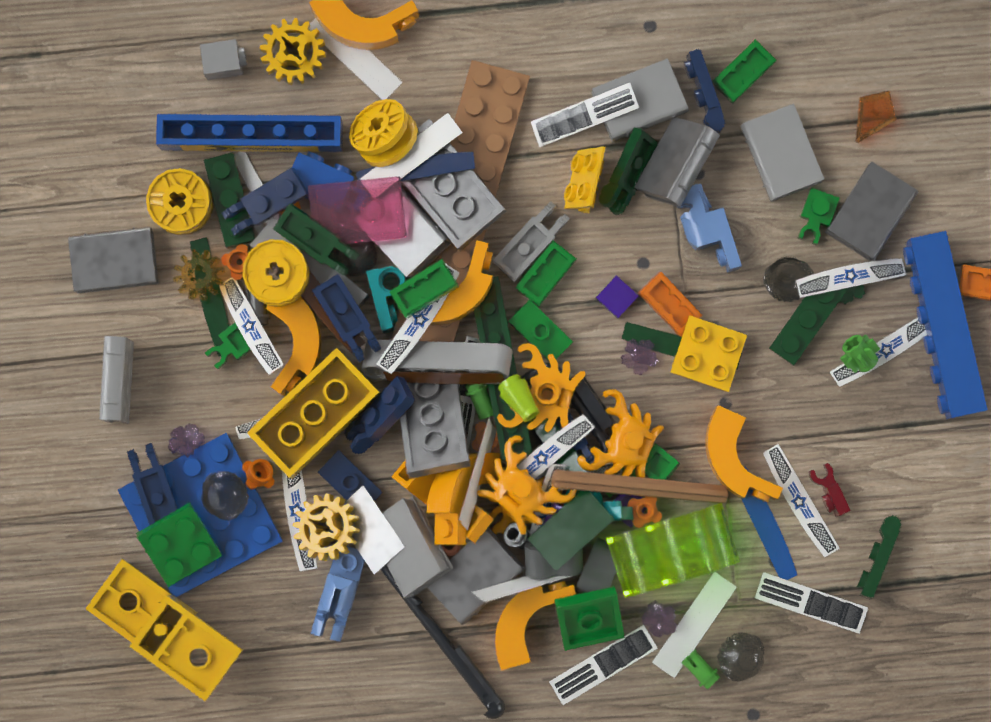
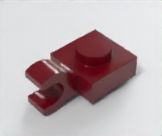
M829 463L823 465L826 470V476L823 479L818 478L814 470L809 471L810 480L823 487L825 495L821 497L829 513L834 512L835 516H841L851 511L839 484L836 483L833 468Z

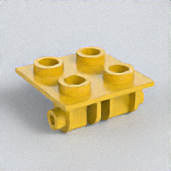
M606 147L577 150V154H575L571 162V171H573L571 180L564 192V200L566 201L564 209L578 208L579 212L589 214L590 209L594 208L597 195L595 192L598 191L597 183L600 182L599 176L602 174L605 162L603 157Z
M689 315L670 373L729 392L747 335Z

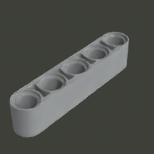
M377 340L381 347V350L377 352L372 350L368 343H366L365 359L362 363L361 373L369 379L387 380L383 373L387 371L378 366L377 362L392 340ZM418 341L393 372L501 373L504 380L509 378L513 351L510 347L497 343Z

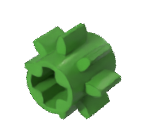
M854 335L843 344L842 350L845 352V355L840 359L854 373L858 370L860 372H867L877 364L878 357L875 353L880 350V347L873 338L869 339L867 335L863 337Z

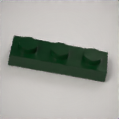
M231 152L203 160L225 247L228 249L239 244L253 242L255 239L253 227L237 236H234L231 231L236 224L250 218L246 209L231 219L225 220L222 215L224 210L240 202V199L245 196L234 153Z
M839 289L804 297L769 349L794 366L847 290Z

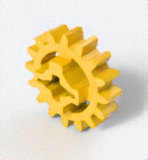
M297 18L293 19L292 25H288L287 21L282 19V27L278 28L274 24L271 25L272 35L264 33L263 38L268 43L267 45H260V50L267 53V55L261 57V61L263 64L270 63L266 71L268 74L276 71L275 78L278 82L287 77L289 85H292L294 78H298L300 83L304 84L305 75L308 74L309 77L315 78L313 69L323 68L322 63L318 59L326 58L325 51L319 50V48L325 45L324 39L316 40L320 34L319 30L316 28L309 31L310 23L308 21L300 26ZM299 33L300 35L298 37L288 36L287 34ZM278 42L280 48L279 52L275 55L276 57L274 58L273 49L275 43ZM285 43L298 50L301 60L297 56L288 53ZM313 45V54L311 60L308 61L306 53L311 48L310 46ZM288 66L298 67L299 69L286 70L285 68H287Z
M325 494L323 500L321 496L315 495L314 504L304 501L303 504L306 510L304 512H296L297 516L301 519L300 522H294L292 525L299 528V533H296L293 537L303 541L298 548L303 551L309 550L308 557L315 559L318 556L319 560L327 561L330 556L331 559L338 560L339 551L348 554V543H357L352 538L353 533L360 532L359 528L353 526V523L359 520V516L350 515L354 507L350 504L344 505V498L337 497L334 500V495ZM324 508L322 513L315 515L316 512ZM341 519H343V522H344V529H343V526H342ZM319 522L324 524L326 523V525L330 527L329 529L333 530L334 533L326 532V530L323 528L322 525L319 524ZM338 540L337 543L328 547L330 542Z

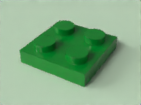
M191 502L136 533L139 542L168 587L222 556L220 549Z
M615 586L554 599L565 651L625 638Z

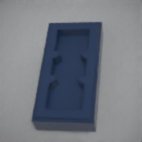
M339 450L318 471L346 500L363 485L374 502L383 493Z

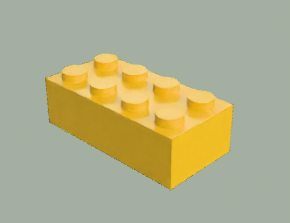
M336 348L254 425L247 434L289 478L293 479L352 421L367 409L380 393Z

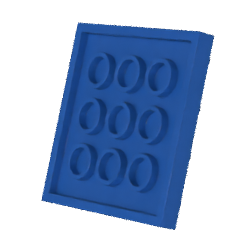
M228 433L163 466L178 509L191 502L222 553L220 558L169 586L170 593L175 597L185 594L283 542L257 489L251 490L246 486L247 478L246 473L242 470L243 462ZM133 481L118 489L138 531L148 527L149 522L135 482Z

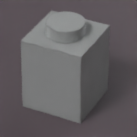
M236 39L200 44L203 72L207 80L243 75L242 66L247 65L246 52L244 47L239 48Z

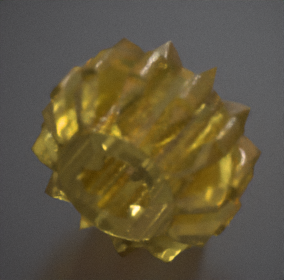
M196 249L191 250V260L187 256L182 255L180 258L185 265L183 267L180 265L174 266V270L180 272L181 275L173 278L175 283H183L178 289L179 293L184 294L189 291L188 299L193 301L198 293L202 301H207V291L216 296L218 291L213 287L215 283L223 286L225 283L222 279L217 278L218 275L225 273L223 267H216L220 259L217 256L210 259V252L208 250H204L201 257ZM202 271L206 274L204 279L199 278L197 280L193 277L194 272Z

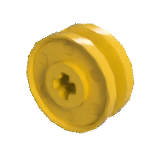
M384 99L375 101L365 107L356 116L350 126L349 139L351 145L371 166L384 167L401 160L412 149L417 140L418 128L415 120L407 114L405 108L396 100Z
M181 168L170 169L158 175L150 184L146 196L147 210L153 221L167 232L177 235L192 234L203 228L210 219L214 207L212 192L207 183L194 172ZM178 196L182 199L185 198L183 201L186 204L182 208L176 205L177 203L174 201Z
M270 239L257 244L248 253L243 263V279L247 289L258 301L268 306L283 307L294 303L304 294L309 284L310 270L306 258L295 245L284 240ZM276 266L281 271H284L283 274H279L280 279L278 280L269 275L270 272H274L273 267Z

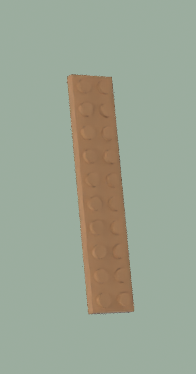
M472 60L454 120L463 133L452 140L450 144L458 153H474L475 169L472 170L496 198L530 76ZM486 230L461 251L451 241V244L426 268L442 259L445 264L460 273L456 279L457 284L460 285L468 274L476 240L483 242ZM401 310L399 311L398 322H396L391 340L394 339L406 321ZM461 319L443 325H429L418 341L455 342Z

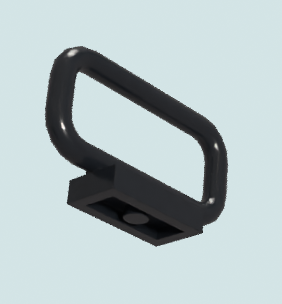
M544 363L546 367H551L550 363ZM558 366L559 372L562 373V369ZM531 369L520 378L525 379L529 386L531 385V377L537 376L538 372ZM584 377L576 387L571 403L579 415L584 414L595 427L591 432L600 444L601 451L607 453L608 449L605 446V442L610 437L605 430L616 422L611 414L606 413L605 410L607 408ZM534 429L531 430V431L533 432V434L536 436V438L538 439V441L540 442V444L542 445L543 442H542V440L539 438V436L537 435V433L534 431Z

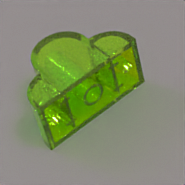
M722 503L606 538L625 598L700 577L741 562Z

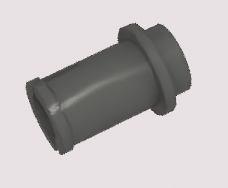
M246 289L247 300L261 325H268V319L271 318V315L267 314L266 304L258 301Z
M512 523L504 531V541L510 547H518L521 550H525V543L528 542L527 538H529L530 532L526 530V534L522 535L517 524Z

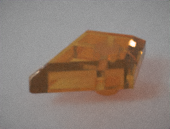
M890 91L859 98L856 143H860L896 121Z

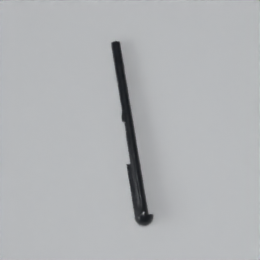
M385 564L380 570L488 711L484 715L489 719L501 717L505 711L504 701L461 645L456 649L435 620L420 605L423 601L417 596L403 597L390 570Z

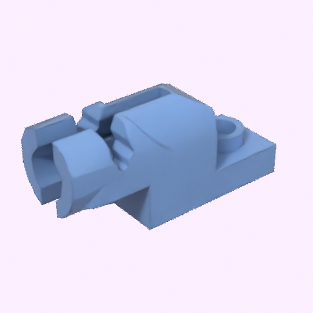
M702 184L692 185L681 207H677L690 209L689 212H684L680 217L688 243L695 251L718 244L719 249H716V256L720 267L725 266L727 273L740 269L742 266L724 208L710 211L709 208H712L703 191Z
M347 546L349 549L348 554L339 551V559L332 561L311 630V634L322 636L327 620L329 618L335 619L330 640L341 642L365 563L359 551Z

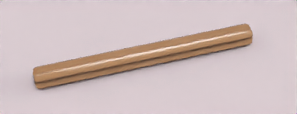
M558 469L553 472L552 476L553 487L561 489L721 504L725 503L728 497V491L724 485Z

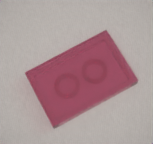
M400 176L308 186L311 217L342 238L341 241L348 244L407 237Z

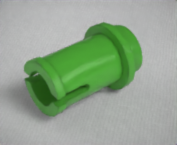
M466 384L467 391H465V394L470 396L478 414V419L482 420L493 416L491 399L487 392L488 384Z
M693 650L681 662L700 681L698 684L700 687L704 686L708 689L720 678L716 673L718 671L717 668L713 670L696 650Z

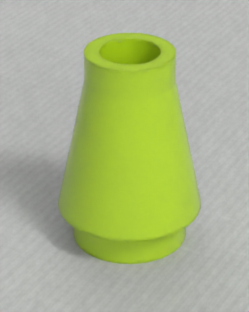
M518 374L510 376L498 386L501 392L499 396L521 416L524 422L532 420L540 413L526 380L521 379Z

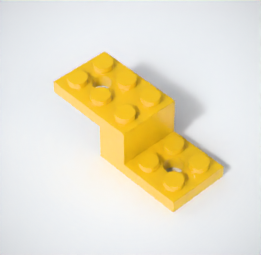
M125 559L120 560L85 608L131 642L129 647L203 701L208 700L243 651L238 645L196 616L198 612L179 598L173 596L168 590ZM126 593H132L137 598V606L131 611L125 610L121 605V598ZM196 648H201L207 653L208 659L203 666H196L191 661V653Z

